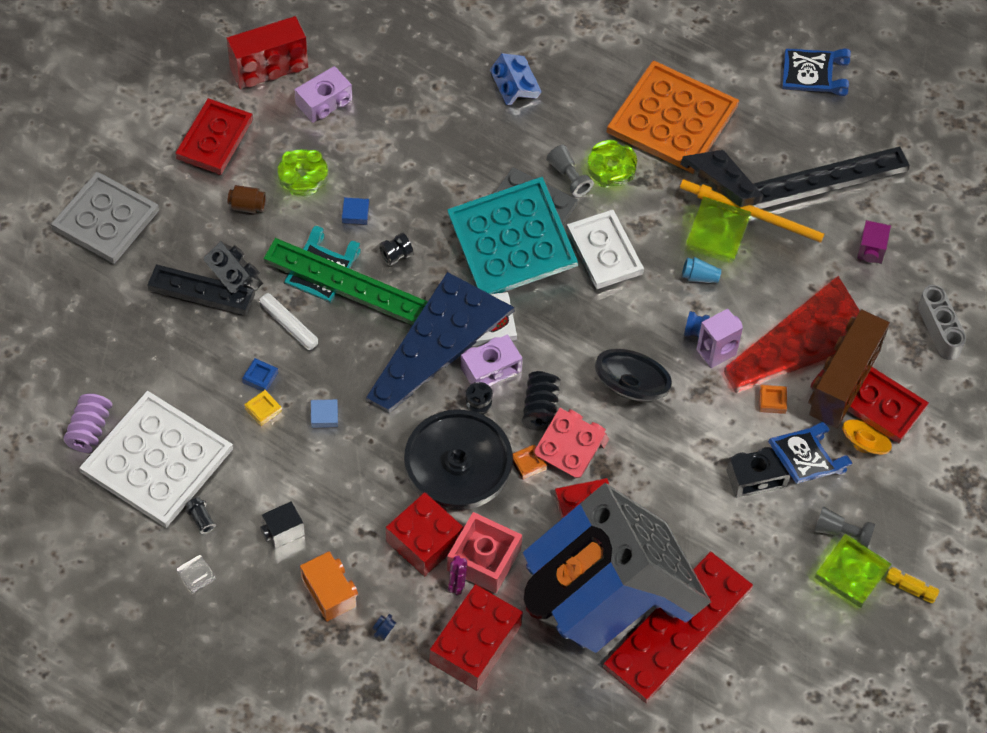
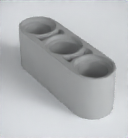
M929 285L923 290L918 305L919 312L940 356L947 360H955L960 356L966 341L965 332L944 289L938 285Z

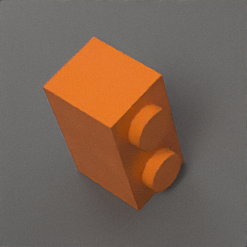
M330 551L300 565L301 578L326 622L356 608L358 591L352 580L347 581L343 575L345 569L340 559H334Z

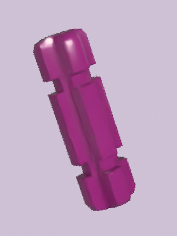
M459 555L455 556L450 564L448 591L455 593L456 596L462 594V590L465 589L467 560L466 558H460Z

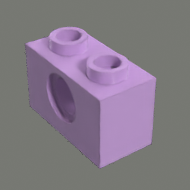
M335 66L294 89L296 105L312 123L327 117L332 111L346 106L352 100V84Z
M726 309L702 322L696 350L710 368L737 355L743 330L740 319L737 316H733L729 309Z
M507 334L503 337H495L480 347H472L466 350L464 354H461V369L470 384L483 382L491 386L522 372L523 358ZM487 360H493V361H495V362L489 363V362H486V361H487Z

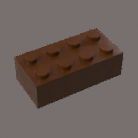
M863 309L860 310L856 318L853 316L850 318L845 329L847 331L845 336H840L834 348L836 352L833 357H828L823 367L824 373L822 377L818 375L812 386L813 392L808 401V404L811 405L809 416L832 427L839 428L882 350L890 322Z

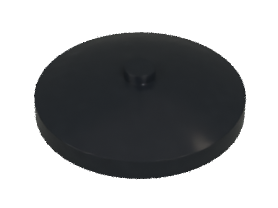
M447 410L426 418L409 436L404 452L405 472L413 489L420 496L425 492L442 508L451 510L472 509L491 501L504 489L512 470V448L505 432L490 418L469 410Z

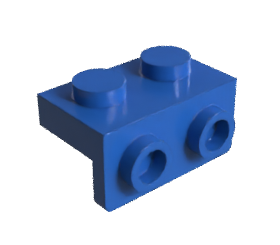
M501 53L490 68V72L506 105H512L517 97L537 99L542 93L525 56Z

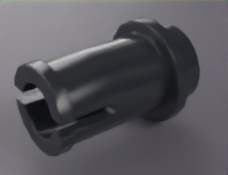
M197 497L186 504V512L194 519L200 534L208 533L216 527L215 522H213L206 509V501Z

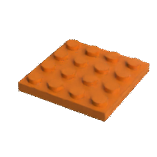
M653 60L607 126L606 133L694 174L695 169L692 167L686 169L680 164L682 157L708 152L737 109L739 100Z

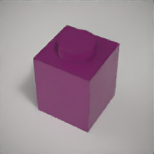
M866 220L857 259L865 260L869 263L882 264L891 225Z

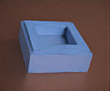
M337 399L311 400V428L338 427Z

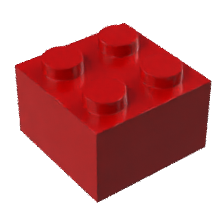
M424 492L386 526V542L425 577L448 556L464 527Z

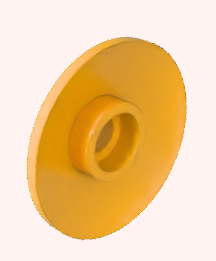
M847 420L844 422L842 430L845 436L853 443L854 448L859 452L884 455L888 454L892 449V444L888 437L867 423L859 420Z

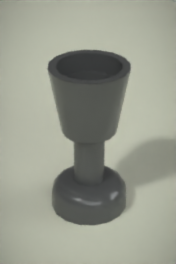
M559 145L549 152L546 157L547 162L562 175H567L572 181L570 192L574 197H581L592 189L594 181L588 175L580 176L574 169L575 162L566 145Z
M823 506L815 532L838 536L841 532L859 538V547L867 550L875 524L866 522L863 528L846 523L844 522V517Z

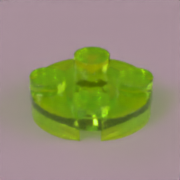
M607 140L596 144L592 148V152L588 157L587 168L589 174L598 182L599 186L603 188L620 186L634 179L637 168V156L630 146L625 144L624 147L617 144L618 141ZM612 160L613 163L618 162L616 166H609L608 161Z
M317 150L288 151L283 154L282 160L278 165L279 183L283 188L289 189V192L293 195H312L318 192V188L323 184L325 185L328 180L327 163L322 158V154ZM307 170L309 172H306L305 176H300L298 171Z

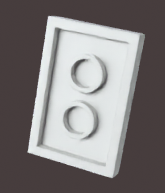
M614 210L567 224L566 230L596 290L643 274L644 268Z

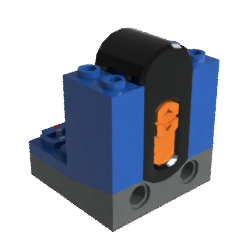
M607 483L601 485L522 552L527 561L526 568L532 574L524 589L523 602L526 611L531 617L557 630L563 638H570L581 648L586 647L595 653L652 606L657 609L661 607L670 617H677L687 622L711 603L667 522Z

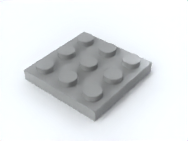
M96 172L51 223L52 230L115 264L159 212V205L105 175Z

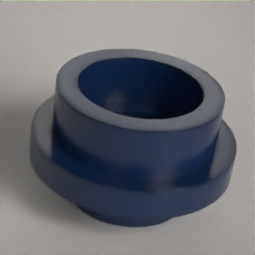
M391 614L387 618L381 615L372 627L376 631L373 636L377 639L379 637L384 641L397 622L391 619L393 617Z

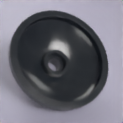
M609 349L600 353L595 362L596 373L603 384L624 398L636 401H654L665 397L671 389L672 379L668 371L654 359L639 352L627 349Z

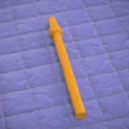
M685 179L681 182L680 189L698 195L697 198L706 202L711 200L819 243L822 242L825 235L822 232L752 205L740 207L723 194L713 191L710 186L704 184L700 186Z

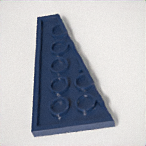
M447 272L367 395V402L390 414L412 396L414 391L422 384L428 383L435 377L434 375L438 371L450 365L461 354L477 343L476 341L481 336L493 330L497 323L515 312V307Z

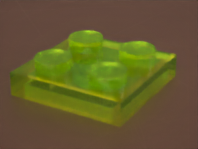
M703 196L686 244L687 246L735 261L752 213Z
M845 534L816 572L814 578L859 608H862L889 571L892 563Z

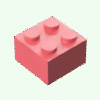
M473 512L447 556V571L450 572V564L455 556L459 555L460 558H466V580L497 594L521 551L522 534Z

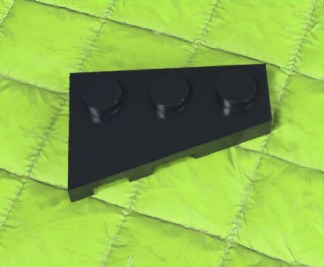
M724 150L682 157L680 163L686 169L690 167L699 172L697 176L703 181L710 180L718 186L717 191L738 206L743 207L761 203L763 194Z

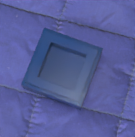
M344 197L342 223L367 225L369 199Z
M254 358L242 377V382L257 390L267 391L278 374V368Z

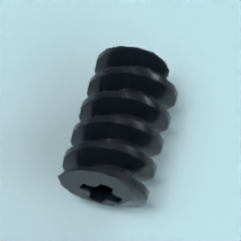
M534 371L528 374V388L526 389L522 423L529 429L539 431L547 429L555 416L554 414L557 412L556 405L559 401L557 396L560 393L561 379L550 373Z

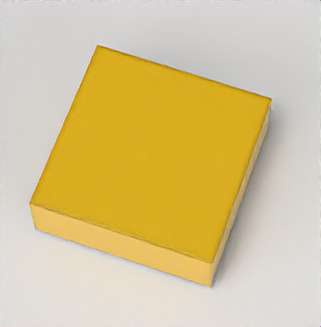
M266 390L244 404L245 410L260 426H263L282 412V407Z

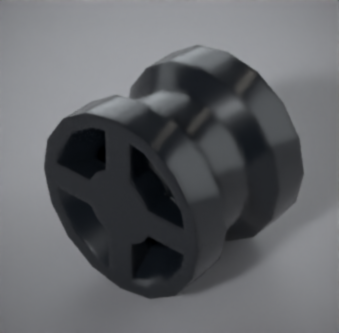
M474 382L467 388L466 408L469 411L482 415L489 412L493 396L490 386L483 382Z

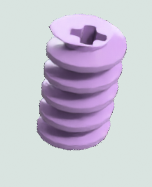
M83 394L77 401L78 405L74 409L75 414L70 419L71 423L68 425L67 432L64 435V442L68 447L76 451L91 453L93 451L91 446H97L99 443L97 437L102 435L100 428L105 426L106 422L104 419L109 416L107 410L111 409L113 404L103 396Z

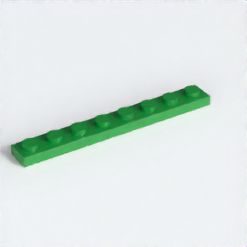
M278 238L274 239L264 257V262L268 265L411 325L414 324L428 302Z

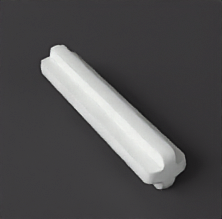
M266 293L259 299L260 306L307 350H312L318 345V338L270 293Z

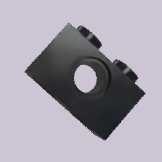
M764 447L757 452L748 454L741 452L729 457L726 471L736 498L784 488L788 485L790 474L771 447ZM752 468H759L762 472L754 471Z

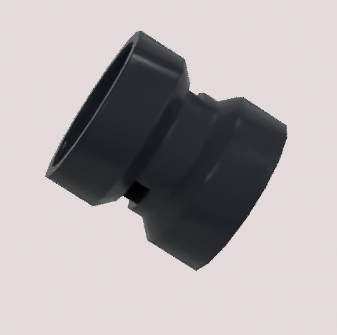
M404 233L396 235L391 241L385 240L379 244L380 252L389 266L398 263L401 258L407 259L414 255L413 247Z

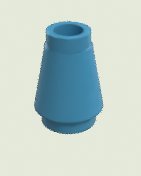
M693 257V259L686 258L682 270L683 278H687L689 282L718 284L721 276L720 268L696 257Z

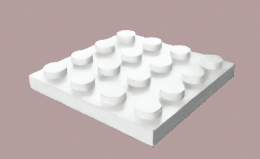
M146 391L80 466V472L167 528L233 450V444L151 392Z

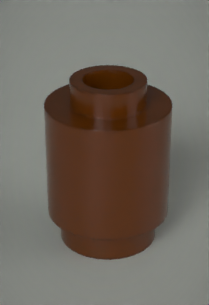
M235 185L233 190H229L227 203L231 205L232 210L256 214L257 211H264L266 192L260 191L259 188Z

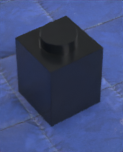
M292 501L262 514L263 525L260 526L261 533L266 542L271 540L275 549L305 535L304 523Z

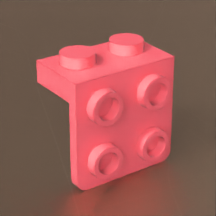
M559 408L538 443L535 455L574 478H580L599 446L604 449L609 438L605 433L606 429L595 422L589 424L583 421V416L571 409L567 412Z

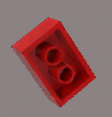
M296 16L226 37L230 69L240 90L308 68L306 36Z
M475 584L430 648L429 663L478 691L522 626L523 611Z

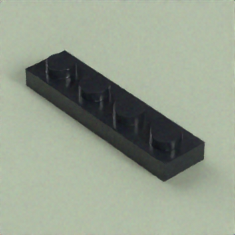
M156 264L147 284L148 291L242 315H247L255 295L252 288L242 286L233 294L220 280Z

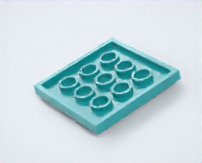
M543 177L447 209L448 216L476 287L489 294L503 293L578 266L577 258Z

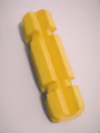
M891 567L885 578L886 582L894 586L898 584L900 589L917 597L921 595L924 597L923 600L929 603L936 601L939 594L938 588L932 585L928 587L925 585L926 582L907 573L903 575L901 574L902 571L897 568Z

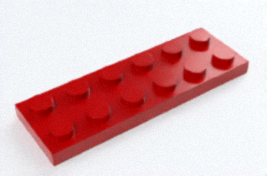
M711 551L693 569L711 603L687 622L677 617H670L661 607L659 609L656 608L603 665V668L645 703L657 693L753 589L752 583Z

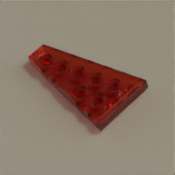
M837 276L725 367L724 374L735 393L828 359L829 356L834 355L836 343L840 336H845L847 332L845 329L852 316L856 318L860 312L840 277Z

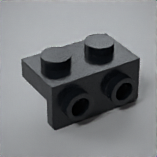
M220 241L204 257V261L233 294L244 284L255 290L263 284L258 277L260 272L253 264L245 262L243 259L245 254L236 245L231 247Z

